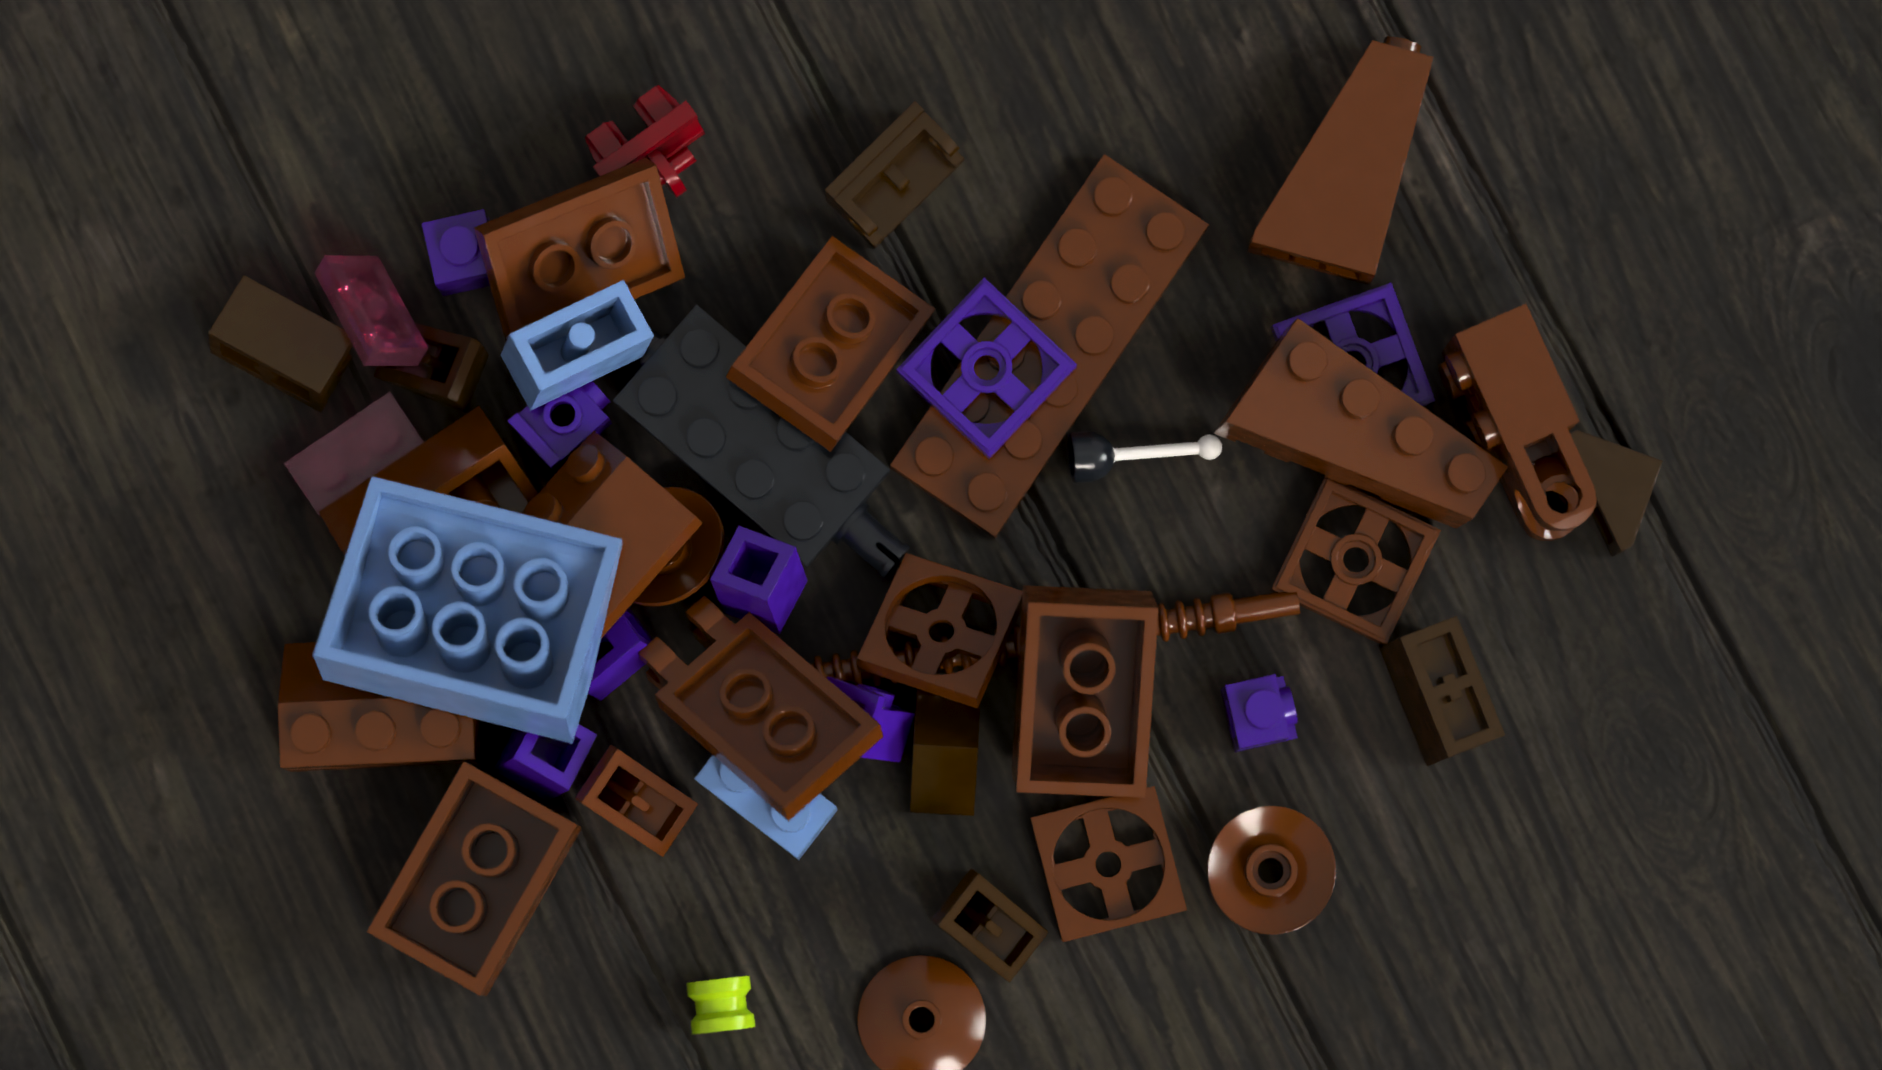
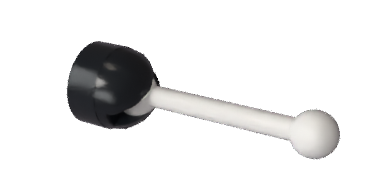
M1091 431L1069 433L1067 444L1068 464L1072 483L1093 482L1103 478L1112 469L1115 461L1197 454L1206 460H1213L1222 451V443L1214 435H1205L1198 442L1113 448L1112 444L1102 435Z

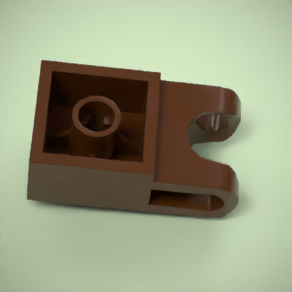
M1523 304L1455 334L1441 352L1445 362L1438 364V369L1451 398L1455 399L1461 396L1468 410L1471 420L1464 422L1468 438L1508 466L1500 481L1525 532L1533 539L1540 541H1553L1563 538L1588 519L1594 511L1597 498L1593 482L1569 432L1580 422L1527 304ZM1554 491L1557 493L1560 500L1564 503V513L1556 512L1549 507L1546 492Z

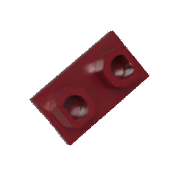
M658 85L639 97L633 105L636 113L647 126L645 130L627 141L611 120L604 122L586 135L585 140L596 162L593 168L598 177L647 158L656 164L661 185L665 184L677 198L687 191L678 174L696 162L695 157L687 146L703 136L705 132L697 120V114L689 103L685 100L679 105L677 100Z

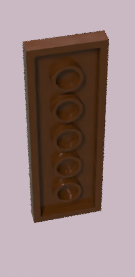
M1104 154L1006 296L1018 310L1077 364V368L990 459L980 452L934 407L930 406L890 464V469L995 539L1200 241L1209 224ZM993 315L976 340L978 342H993L1011 324V321L1007 318ZM1030 341L1012 360V374L1032 392L1041 383L1042 361L1036 344ZM991 356L978 358L974 364L975 374L983 380L993 379L999 372L997 360ZM961 363L940 393L942 395L962 375ZM994 392L988 394L980 393L962 412L971 422L981 424L1003 422L1014 413Z

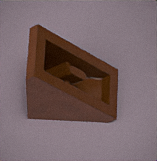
M613 745L609 746L574 798L662 857H664L698 806L697 802Z

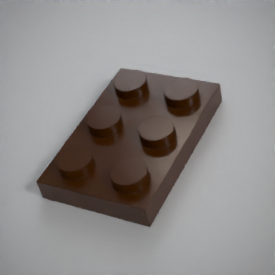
M647 158L474 227L505 341H507L509 334L622 280L625 281L633 298L636 299L685 278L657 166Z
M831 236L733 363L726 378L831 452L929 321L935 308L834 236Z

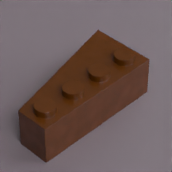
M1298 318L1283 331L1213 433L1235 442L1238 440L1264 450V454L1287 463L1292 461L1325 474V478L1345 486L1350 484L1380 496V499L1456 529L1475 517L1508 468L1503 462Z

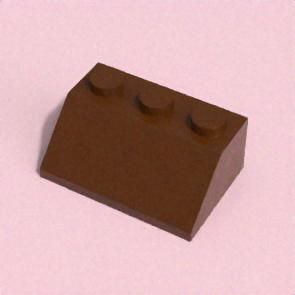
M480 406L373 475V477L521 513L528 502L538 494ZM371 477L318 511L345 556Z
M595 431L571 453L564 465L542 490L528 502L525 509L521 512V514L622 539V549L601 639L703 523L630 458Z
M317 642L284 644L278 697L280 768L296 772L462 764L463 761L468 764L482 763L480 720L325 681L322 679L313 657Z

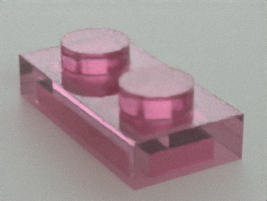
M325 255L315 271V275L363 365L418 366L428 347L379 257Z
M388 392L286 461L284 465L321 517L318 511L424 441L393 395Z

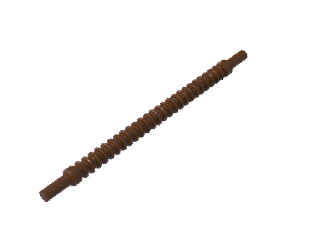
M1275 592L1233 599L1231 593L1211 595L1209 603L1203 604L1201 599L1196 597L1193 599L1191 606H1184L1181 600H1177L1173 609H1166L1163 603H1159L1157 605L1159 608L1157 636H1161L1162 641L1168 642L1172 633H1179L1181 639H1186L1188 631L1196 630L1199 636H1204L1207 628H1213L1215 633L1222 634L1234 632L1237 629V624L1298 615L1300 614L1297 592ZM1018 625L1014 626L999 659L1001 667L1007 665V659L1016 658L1018 661L1020 626ZM946 636L940 639V642L948 641ZM906 642L904 650L895 651L894 646L889 644L895 656L911 668L920 648H913L911 642ZM852 650L850 658L841 659L838 653H834L832 661L823 662L820 656H815L814 663L811 664L826 678L834 677L848 683H854L856 686L863 684V681L872 680L874 686H879L881 678H884L858 669V652L856 650ZM959 653L952 658L945 659L941 669H944L946 674L953 673V667L962 666L964 670L979 660Z

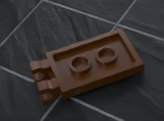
M703 596L686 611L687 618L697 626L693 631L694 638L707 648L694 661L687 665L658 637L638 652L640 660L650 667L645 672L647 679L660 689L655 694L659 708L787 821H790L883 738L880 723L750 612L734 624L706 596Z

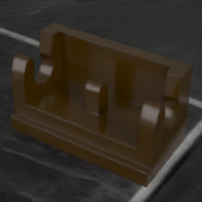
M914 101L825 189V198L875 249L964 162V157L958 152L960 148L954 140Z
M245 275L208 332L212 354L321 413L351 362L353 356L349 352L356 341L354 334Z
M1457 616L1402 636L1379 648L1427 767L1505 736Z

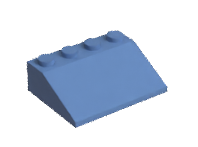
M372 476L313 654L322 679L573 743L593 676L622 549V539Z

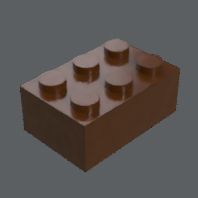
M1023 585L1011 770L1016 792L1146 798L1159 610L1152 591Z
M463 761L367 932L479 996H487L582 827Z

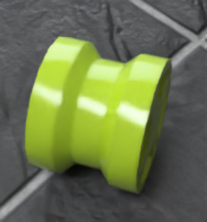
M750 976L686 983L688 996L695 1001L696 1016L691 1021L692 1035L755 1027L754 1014L747 1009L746 995L751 990Z

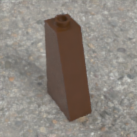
M1385 37L1384 43L1372 40L1257 225L1247 252L1370 285L1378 267L1432 66L1433 56L1420 53L1422 47L1407 39Z

